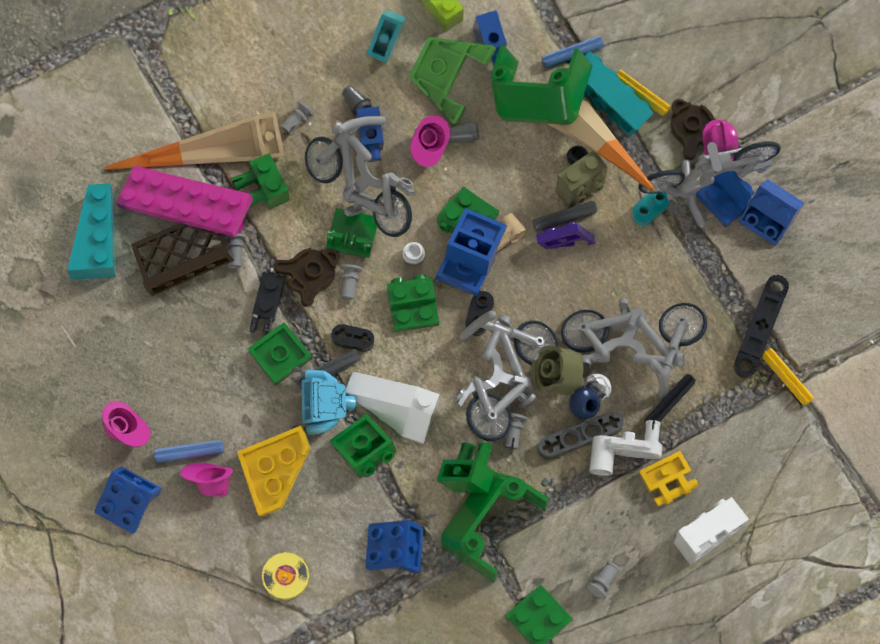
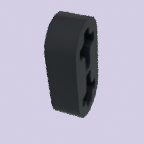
M339 324L332 330V341L338 347L367 352L374 346V335L370 330ZM341 331H344L345 336H347L344 337L343 340L338 339V335L341 333ZM363 336H367L370 342L361 345V341L358 339H363Z

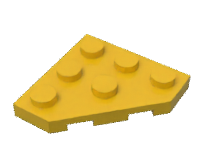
M302 426L237 451L259 517L283 509L311 449Z

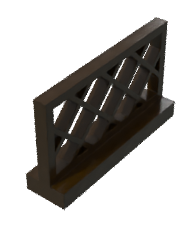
M183 223L174 225L131 244L144 280L143 285L151 296L235 261L224 234H216L213 231ZM187 227L194 229L189 240L180 237L183 229ZM199 231L208 234L204 245L194 242ZM166 236L173 238L169 249L159 246L162 238ZM212 237L220 239L221 247L214 250L208 248ZM178 240L187 243L183 254L173 251ZM146 245L153 247L148 258L140 255L139 248ZM192 245L201 249L198 257L193 259L187 257ZM157 249L167 252L162 264L152 260ZM171 254L180 257V261L175 267L167 266ZM151 263L160 267L156 275L148 277L147 270Z

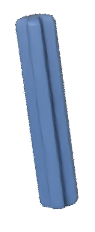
M597 36L542 56V64L545 68H549L569 61L572 58L574 48L579 49L583 55H586L589 51L600 50L604 47L603 39L601 36Z
M222 440L156 449L154 455L156 462L160 463L222 454L224 448Z

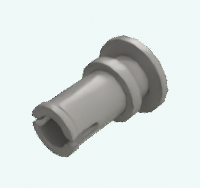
M300 100L297 102L299 107H295L291 116L281 124L283 130L289 135H292L303 121L306 122L309 115L311 117L315 116L311 108Z
M237 233L235 237L225 235L229 249L235 261L228 263L227 267L232 269L241 268V248H243L241 240L245 239V235Z
M352 264L340 265V269L344 270V273L341 274L343 283L340 298L354 300L356 281L359 280L357 273L362 272L363 269Z
M511 413V427L506 434L504 447L518 449L520 431L524 427L522 421H527V417Z
M607 562L598 577L593 578V583L586 584V589L593 596L602 600L606 599L607 595L605 592L610 589L609 584L620 569L614 563Z

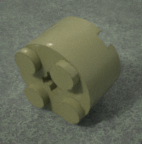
M552 345L545 346L539 350L537 354L540 355L537 361L533 360L531 367L532 381L534 385L540 388L539 390L559 395H569L583 386V357L580 353Z

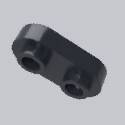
M480 291L477 297L473 295L466 317V328L474 320L493 310L494 298L489 292ZM485 299L487 302L485 304H480L479 300ZM480 328L473 335H483L487 330Z

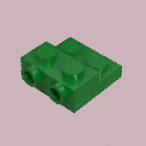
M462 187L454 199L449 200L438 214L437 224L442 231L453 234L465 208L493 220L498 217L500 211L465 187Z
M419 274L414 276L413 280L404 281L403 278H395L391 280L390 284H387L394 333L439 325L432 277L427 278L425 274Z
M367 413L329 440L334 449L343 457L348 467L359 479L363 476H371L375 472L376 466L382 462H390L394 457V453L397 452L393 441Z

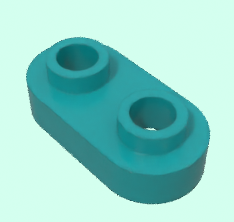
M666 192L647 194L633 207V221L638 225L646 226L663 213L670 204ZM656 196H662L663 200H657ZM640 210H646L647 214H641Z

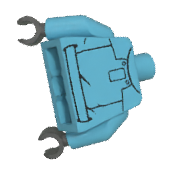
M299 367L292 368V372L301 373L298 378L291 377V380L295 383L302 381V424H307L306 427H303L305 434L310 436L326 433L338 424L339 419L345 418L346 410H354L356 406L355 397L346 396L345 385L338 383L337 379L322 370H306V372H303ZM294 425L291 429H294L300 425Z

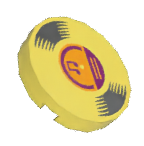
M287 552L271 557L266 562L262 572L263 585L267 592L280 600H291L300 596L307 588L310 577L308 567L303 559Z

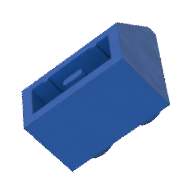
M767 179L759 186L738 222L776 246L792 225L805 203Z

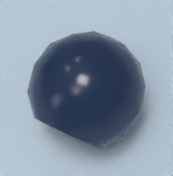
M580 388L571 394L568 404L570 411L575 417L590 419L599 412L601 402L599 395L594 390Z

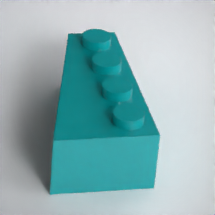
M589 51L585 57L591 63L592 69L584 96L592 100L593 107L598 111L609 113L608 118L629 136L633 135L654 112L650 110L651 108L647 102L640 100L635 95L634 90L629 85H625L619 80V76L615 71L608 69L603 64L602 59L597 54Z
M111 183L87 186L67 268L70 280L116 277L114 193Z

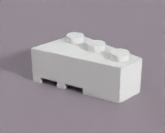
M732 497L726 501L722 499L713 506L711 511L700 514L694 522L677 531L674 545L688 563L692 565L746 526L749 518Z

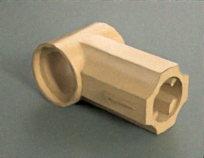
M513 213L506 215L499 221L507 225V229L497 251L510 242H517L527 232Z

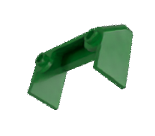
M500 45L491 73L495 108L499 117L504 121L559 125L573 123L578 116L592 69L591 63L582 52L574 48L569 68L556 69L550 75L548 84L513 82L519 62L504 45Z
M499 472L494 473L489 493H471L441 535V544L445 550L493 583L497 580L498 570L479 558L484 551L485 542L479 534L474 532L476 527L499 495L511 501H516L523 497L544 512L547 510L549 503L548 497L520 478Z

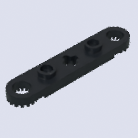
M773 275L766 282L734 362V371L739 377L749 378L757 370L789 289L788 281L784 276ZM779 282L782 284L783 290L775 292L771 284ZM763 321L765 322L764 326L767 328H763V330L760 331L758 330V325H756L755 323L760 324V322ZM748 361L752 369L747 372L741 370L739 363Z

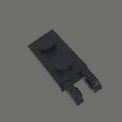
M263 272L252 312L249 332L255 333L259 318L266 319L263 335L270 333L272 323L276 319L285 284V276Z

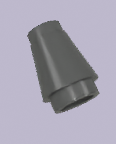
M349 85L342 91V95L354 115H357V109L372 107L371 100L353 86Z
M469 121L450 128L448 143H474L475 140H479L476 122L471 123Z

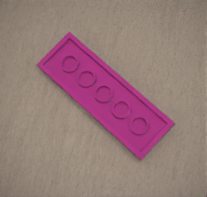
M134 166L116 204L122 209L235 237L253 197L248 193Z

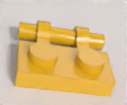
M681 451L639 471V475L649 493L656 490L660 492V496L653 499L657 507L663 504L668 505L673 502V499L681 495L686 496L692 493L691 490L699 487L695 478L687 482L684 477L690 474L692 470ZM677 481L679 486L669 491L666 485Z

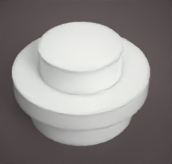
M416 242L407 244L403 248V259L412 265L421 263L425 257L423 246Z

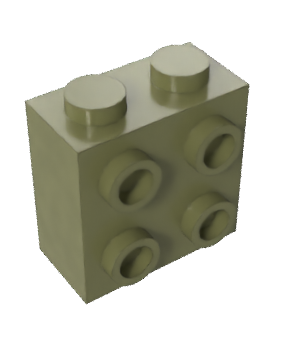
M591 151L558 174L555 192L568 208L574 204L576 206L580 205L586 200V196L592 192L596 194L604 187L608 166L596 152Z

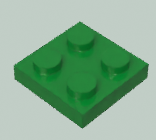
M285 322L248 348L250 355L275 386L294 373L292 368H301L312 360V355Z
M541 584L505 616L530 644H547L573 621V618Z

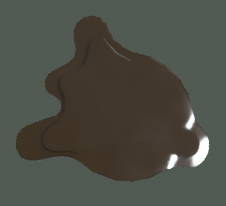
M676 99L672 103L671 132L682 144L684 158L686 160H693L696 157L698 145H703V130L705 126L716 119L707 107L691 105L690 102H686L683 99Z
M307 248L300 251L292 259L276 260L273 268L276 273L291 276L287 284L288 289L298 292L301 296L302 305L310 307L314 303L315 296L332 284L339 254L333 249H321V251Z

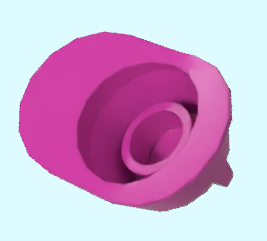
M428 116L415 129L410 144V153L414 161L421 166L429 167L435 165L445 150L450 138V128L443 118Z
M717 119L705 126L703 130L704 155H709L707 145L710 142L716 144L718 153L739 149L737 132L729 122Z
M113 401L103 408V429L110 439L121 441L131 447H140L149 441L151 433L148 425L127 404Z
M194 463L185 466L181 470L180 475L183 479L194 482L202 495L225 497L228 494L229 477L233 474V469L210 463Z

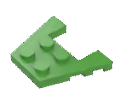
M428 37L409 78L436 104L453 124L458 125L466 107L447 98L467 56L488 66L496 47L487 44Z

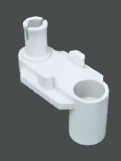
M653 420L646 421L644 440H635V433L627 431L623 433V438L594 436L589 472L600 476L612 475L615 455L660 459L663 447L658 442L661 423L655 421L652 430Z

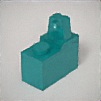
M389 10L384 11L366 55L387 63L392 57L407 18Z

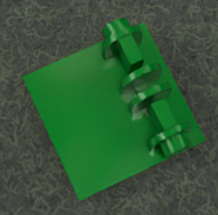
M336 208L330 231L327 233L325 249H333L340 253L369 259L377 230L373 215L361 213L348 216L344 213V209Z

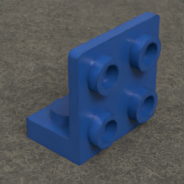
M735 171L723 172L714 176V183L701 188L695 195L725 227L743 214L754 194L751 185L739 178Z
M121 466L111 472L94 512L134 534L140 525L149 502L159 496L162 488Z
M410 520L369 524L365 568L369 571L401 568L410 573H420L423 527Z

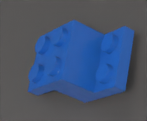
M465 208L447 243L446 255L436 274V280L477 297L495 261L497 248L504 236L507 225Z

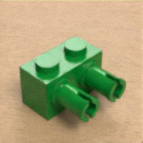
M270 153L250 161L249 171L231 178L236 191L253 183L257 184L258 190L249 193L253 197L249 208L265 202L268 208L272 209L290 201L289 190Z
M462 442L457 460H443L437 482L453 492L489 493L495 471L489 468L487 463L493 446L485 442H479L474 460H472L476 446L468 442Z

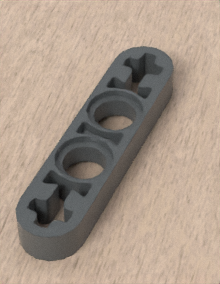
M609 412L541 439L538 452L542 458L549 460L592 444L593 437H589L585 433V429L588 426H594L598 430L596 436L616 435L622 430L623 418L617 412ZM609 419L618 421L616 428H613L612 425L607 426L604 429L605 433H602V426L609 424ZM567 434H572L576 437L577 442L574 445H567L563 438ZM557 438H559L560 446L553 447L552 453H549L548 450H543L545 443L553 446L557 444Z

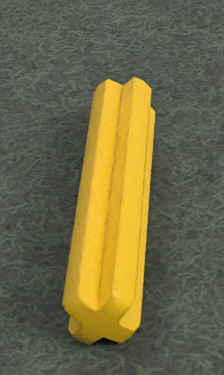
M617 71L619 80L625 85H629L640 100L647 102L661 116H665L670 110L669 104L624 71Z
M772 348L767 349L762 355L765 362L802 405L806 406L812 402L813 395Z

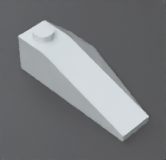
M352 372L346 387V395L354 396L359 405L376 415L380 421L389 425L400 436L424 444L439 405L440 394L417 386Z

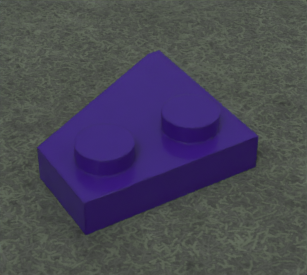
M576 222L567 223L564 227L558 229L549 228L544 230V233L536 235L537 243L545 249L575 246L574 241L579 240L587 241L588 245L595 244L594 235Z

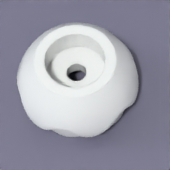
M592 374L585 379L584 388L594 390L599 395L600 400L610 396L611 383L606 376Z

